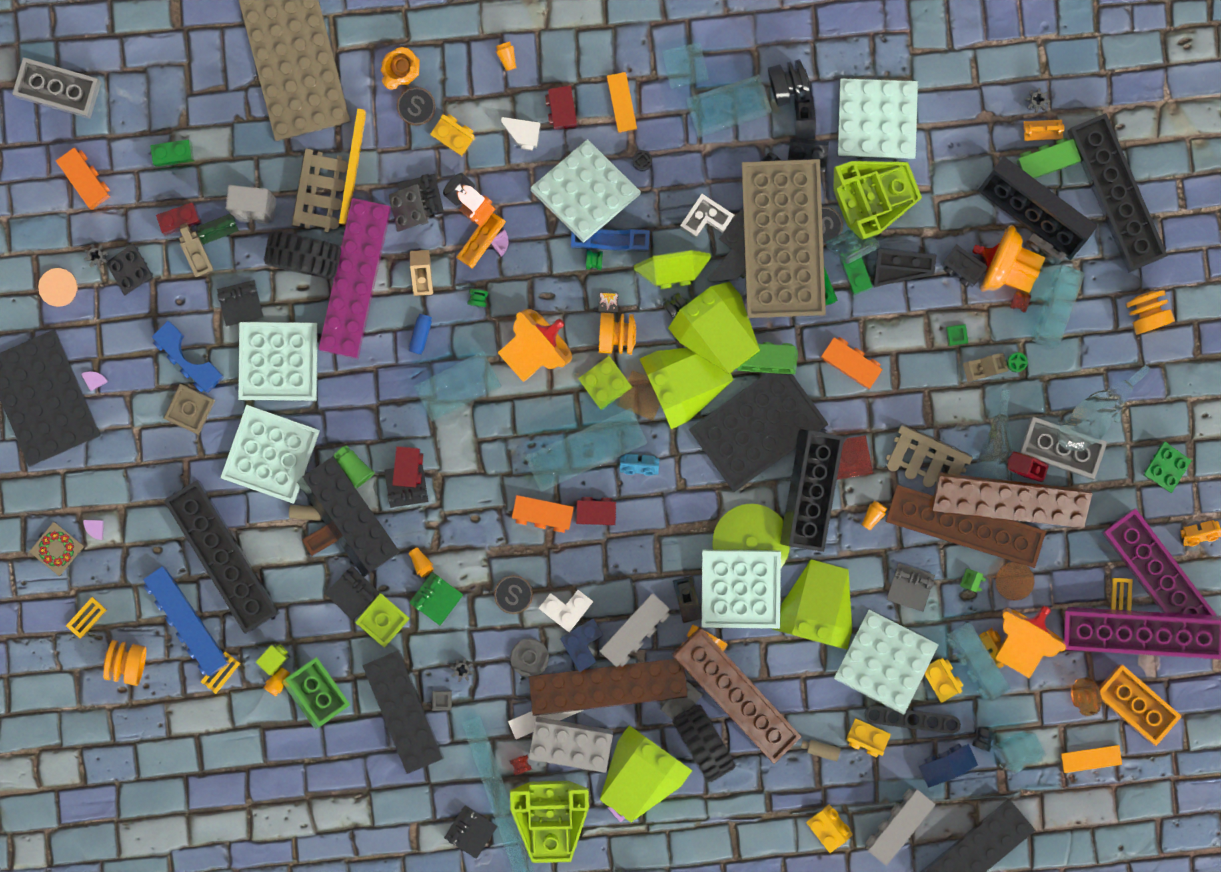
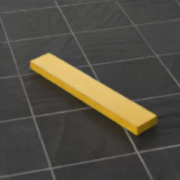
M357 109L339 219V224L346 226L354 193L366 119L364 109Z

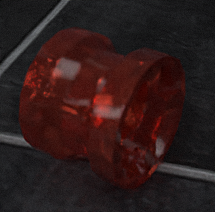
M1016 290L1010 309L1017 308L1021 312L1026 313L1031 295H1024Z
M528 754L509 760L510 764L514 767V775L532 770V766L528 763Z

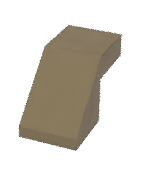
M1004 353L962 363L967 382L1009 371Z

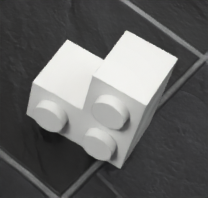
M701 194L680 225V229L695 239L706 223L724 233L734 218V214L704 194Z
M577 590L569 602L564 604L550 593L538 609L570 632L594 601Z

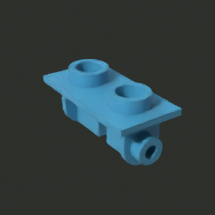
M625 454L620 459V472L627 475L635 473L646 476L658 475L659 458L642 455V462H639L638 455Z

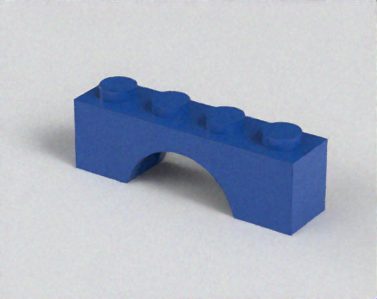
M599 229L584 243L572 232L571 248L649 252L650 230Z
M167 321L152 336L155 340L153 344L160 351L164 349L168 353L166 357L174 365L178 363L182 367L180 371L186 378L192 377L195 381L193 385L201 393L203 391L209 393L224 378L221 372L210 362L196 365L189 363L185 359L181 350L184 335L170 321Z

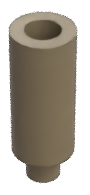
M290 504L289 519L321 520V516L314 506Z
M812 739L810 742L803 740L801 748L807 749L809 754L836 762L839 758L841 748Z

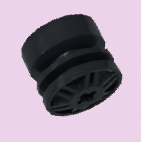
M800 59L795 60V70L791 62L787 63V72H784L780 64L768 67L769 81L777 107L790 104V95L792 94L797 102L801 101L800 92H802L805 100L810 99L809 78Z

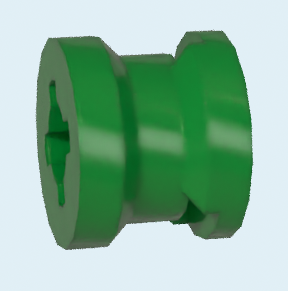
M587 250V270L591 268L602 270L603 251L593 253L591 250Z
M469 289L470 299L467 305L486 308L487 303L485 299L488 296V292Z
M1020 352L1010 355L1007 359L1008 369L1015 373L1024 370L1028 364L1027 357Z

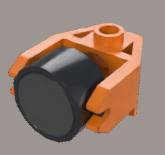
M463 173L456 174L446 184L443 195L455 206L461 204L462 206L459 211L481 227L496 210L491 205L493 202L487 196H481L475 191V184Z

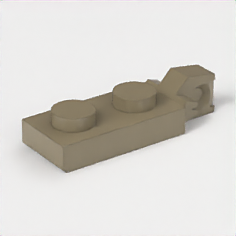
M187 223L180 225L182 234L179 237L180 245L195 277L214 270L196 231L191 232Z

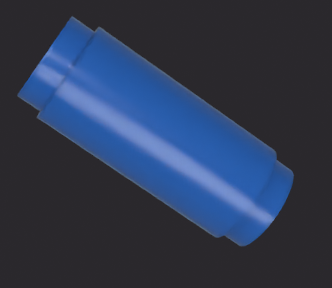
M419 314L409 344V352L422 355L432 324V317Z

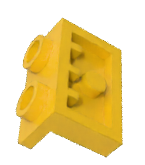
M442 114L441 119L430 135L462 157L475 139V136L472 134L474 131L466 125L463 127L458 125V120L450 114L447 116Z
M942 657L929 664L924 674L940 703L963 692L961 689L963 686L958 676L954 677L951 672L953 670L951 663L948 659L944 660Z
M855 718L846 740L850 741L849 746L858 750L861 746L868 749L867 754L877 758L878 754L883 756L891 734Z

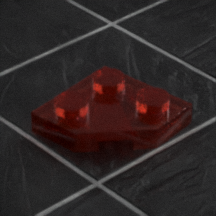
M866 435L846 439L842 447L837 480L873 474Z

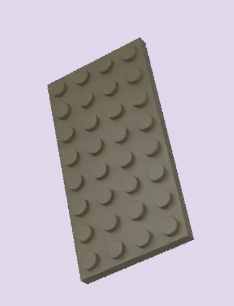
M239 0L275 141L350 123L319 0Z
M820 159L742 162L747 318L825 316Z

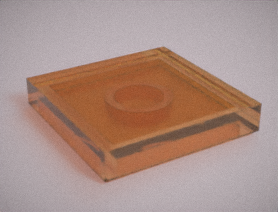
M632 370L628 382L633 388L621 396L618 407L653 421L660 406L659 400L648 376Z

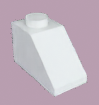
M502 117V125L517 145L521 146V149L532 151L533 148H537L540 123Z

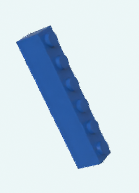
M160 567L143 579L146 583L143 585L149 595H154L156 598L154 603L160 611L164 610L167 615L165 617L166 621L171 627L174 626L178 631L176 636L181 643L185 642L189 647L187 649L188 654L192 659H197L199 662L197 667L203 675L207 674V676L211 677L230 664L166 567Z

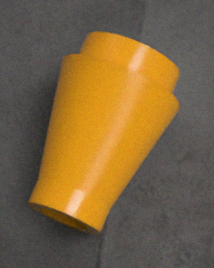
M511 42L496 46L497 51L495 52L505 70L509 71L517 68L514 45L512 46Z
M874 500L872 504H869L861 525L871 530L886 515L887 508Z
M415 548L408 553L417 575H420L421 578L434 571L433 563L419 548Z
M280 667L265 682L266 684L263 688L276 697L278 693L281 694L284 687L282 681L291 673L285 668Z

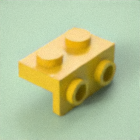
M830 804L806 822L829 853L846 843L853 835L849 826L842 821L838 812Z

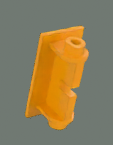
M1062 120L1023 122L1024 141L1063 139L1064 124H1062Z
M1211 520L1200 523L1202 530H1198L1197 524L1183 527V530H1180L1181 537H1184L1183 547L1188 545L1196 546L1200 542L1207 540L1209 542L1217 540L1221 537L1219 522Z
M991 627L986 633L983 632L978 636L985 651L992 648L993 652L989 653L988 657L993 666L999 669L1004 664L995 659V654L1002 644L1000 642L1001 637Z

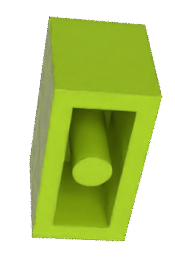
M274 644L263 653L256 663L268 675H273L290 657L287 655L288 651L281 644Z

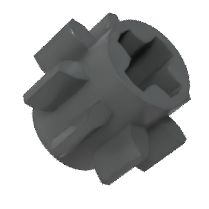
M1040 88L1037 89L1036 93L1030 90L1031 98L1027 97L1025 99L1030 104L1028 109L1034 108L1035 113L1038 112L1039 108L1043 111L1046 110L1044 104L1050 102L1049 99H1046L1048 92L1042 93ZM1037 96L1039 97V100H1042V102H1040L1039 105L1036 104L1035 100H1033Z
M92 244V249L89 251L85 250L87 257L84 260L91 261L89 264L91 268L95 264H97L98 268H101L103 262L108 263L105 256L109 253L102 252V245L97 249ZM98 253L100 256L99 260L92 257V255Z
M466 658L463 659V663L456 659V667H450L455 670L452 677L457 675L459 677L458 682L463 677L468 681L469 677L467 675L469 673L474 674L473 671H470L473 663L466 664ZM462 665H465V669H467L468 672L463 673L462 676L460 675V671H458L457 668L461 667Z

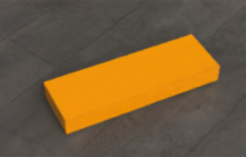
M626 72L608 75L607 80L618 133L637 130Z
M492 213L481 227H477L456 258L473 269L506 221Z
M1119 745L1061 753L1063 773L1122 765Z

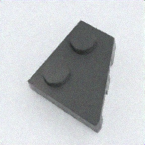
M1034 233L1027 240L1029 248L1036 253L1040 251L1045 255V260L1052 265L1054 263L1058 265L1067 256L1063 252H1057L1051 244Z

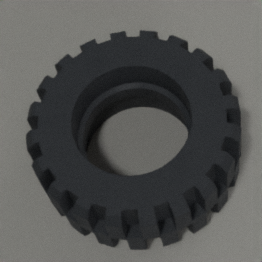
M272 231L268 236L264 262L266 265L292 272L333 279L337 274L342 250L339 245L326 241Z
M696 704L673 718L672 722L707 782H713L734 770L736 764L701 704Z

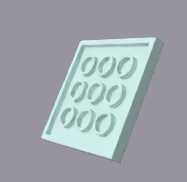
M840 79L838 157L915 159L918 81Z
M588 139L531 187V191L583 243L640 195V190Z
M240 322L238 400L317 401L318 323Z
M246 405L221 478L295 504L300 490L297 482L306 473L320 430Z
M703 550L702 627L780 628L781 550Z
M868 610L834 679L905 714L938 644Z

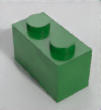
M189 139L150 145L152 161L155 167L194 162L192 142Z
M860 251L840 258L853 296L873 288Z

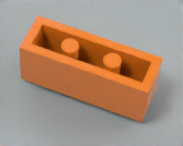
M74 147L58 158L56 162L88 208L93 210L111 197L108 194L110 189L104 181H99L97 178L99 173L93 165L89 167L86 162L88 157L82 149L78 151Z
M834 337L820 358L869 390L883 370L880 368L881 364L872 358L869 361L863 357L865 353L857 348L853 350L848 347V342L843 338L838 337L836 339Z
M516 495L512 519H516L515 523L527 525V522L535 523L534 527L546 529V526L554 527L553 531L565 533V529L570 530L574 507Z

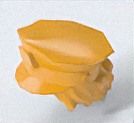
M399 47L387 53L382 61L380 70L384 76L382 78L384 86L387 89L393 90L398 85H409L419 75L420 59L412 50L405 47Z

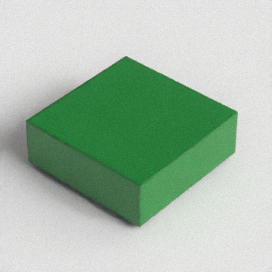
M966 324L946 327L949 346L968 344Z

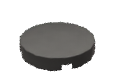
M528 638L521 640L514 646L510 659L514 670L520 675L526 677L537 676L548 666L549 654L542 642L537 639Z

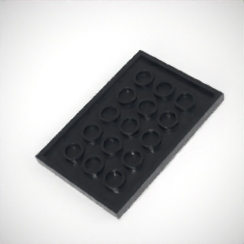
M55 329L0 353V401L29 467L101 436Z
M766 373L688 430L732 491L735 492L797 448L800 429L819 432L829 424L793 374Z

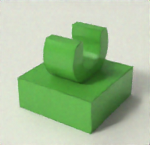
M966 568L960 587L974 592L982 591L979 585L981 581L985 582L986 579L982 573Z

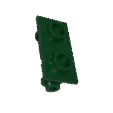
M231 213L196 227L197 234L203 245L239 231Z

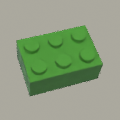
M317 657L282 681L315 730L350 706L348 700Z

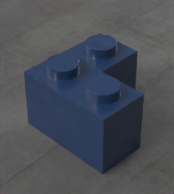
M594 618L560 638L579 672L597 662L587 646L603 636Z
M959 743L950 747V752L946 750L938 754L939 757L937 758L935 755L924 759L925 763L918 767L928 788L955 779L978 766L969 744L961 746Z

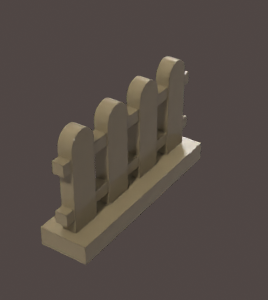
M305 149L291 226L299 228L300 224H305L304 228L309 229L310 225L322 227L324 232L329 233L330 229H336L339 226V220L332 217L333 210H340L342 207V201L335 198L336 191L341 192L345 188V181L338 178L339 172H347L349 163L342 160V156H337V159L323 157L322 152L313 155V150ZM310 167H315L314 174H309ZM320 168L334 171V177L320 176ZM307 186H312L311 193H306ZM316 188L331 190L330 197L316 195ZM304 205H308L307 212H303ZM313 206L328 209L327 216L313 214Z
M902 423L898 429V433L901 435L900 437L896 436L894 439L897 444L893 453L886 456V459L889 460L887 467L890 471L898 470L899 466L907 468L905 476L908 479H914L918 473L924 476L923 484L928 488L937 482L938 474L943 464L950 466L948 474L960 475L961 472L965 473L967 470L964 467L965 463L970 465L973 458L968 453ZM914 439L918 441V445L910 443L911 440ZM930 447L936 449L935 454L928 451ZM911 448L915 451L910 462L906 463L902 460L907 449ZM947 455L954 458L953 462L946 459ZM925 456L933 458L927 472L920 469Z

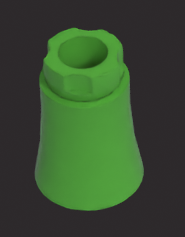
M347 445L340 448L333 455L356 489L367 482L375 473Z

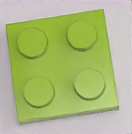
M610 356L578 378L600 410H603L633 388Z
M380 593L355 623L385 648L410 618Z

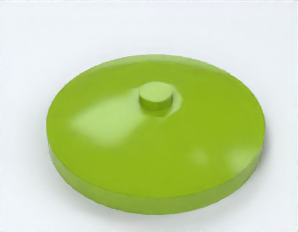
M744 504L729 510L717 523L712 540L713 550H781V567L788 557L790 547L780 544L783 519L772 509L759 504Z

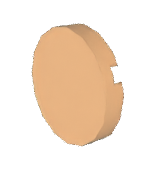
M54 268L45 272L40 278L38 285L39 294L42 299L49 305L56 307L66 306L71 303L78 291L77 281L73 274L61 268Z

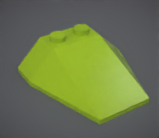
M851 161L834 167L833 191L847 226L862 240L880 234L922 199L908 162Z
M692 250L653 256L635 264L634 271L655 287L660 286V289L672 288L673 284H679L680 287L689 286L691 282L696 280L710 261L711 254Z
M730 281L709 287L681 308L668 327L680 344L728 374L760 351L749 318H747V311L742 296Z
M688 348L655 351L639 359L671 429L689 422L734 380L731 373H726Z
M811 559L780 605V628H772V630L847 650L852 634L849 569Z
M629 725L617 742L599 800L614 809L621 816H624L629 822H633L680 788L692 770Z
M535 781L511 789V812L532 863L571 862L589 809V788L571 781Z

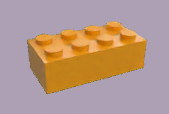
M1119 664L1094 692L1100 700L1155 746L1159 744L1182 717L1122 664Z

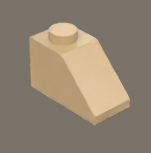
M429 250L410 251V270L414 296L432 295L433 284Z

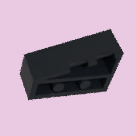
M877 248L873 287L934 275L937 255L935 253Z

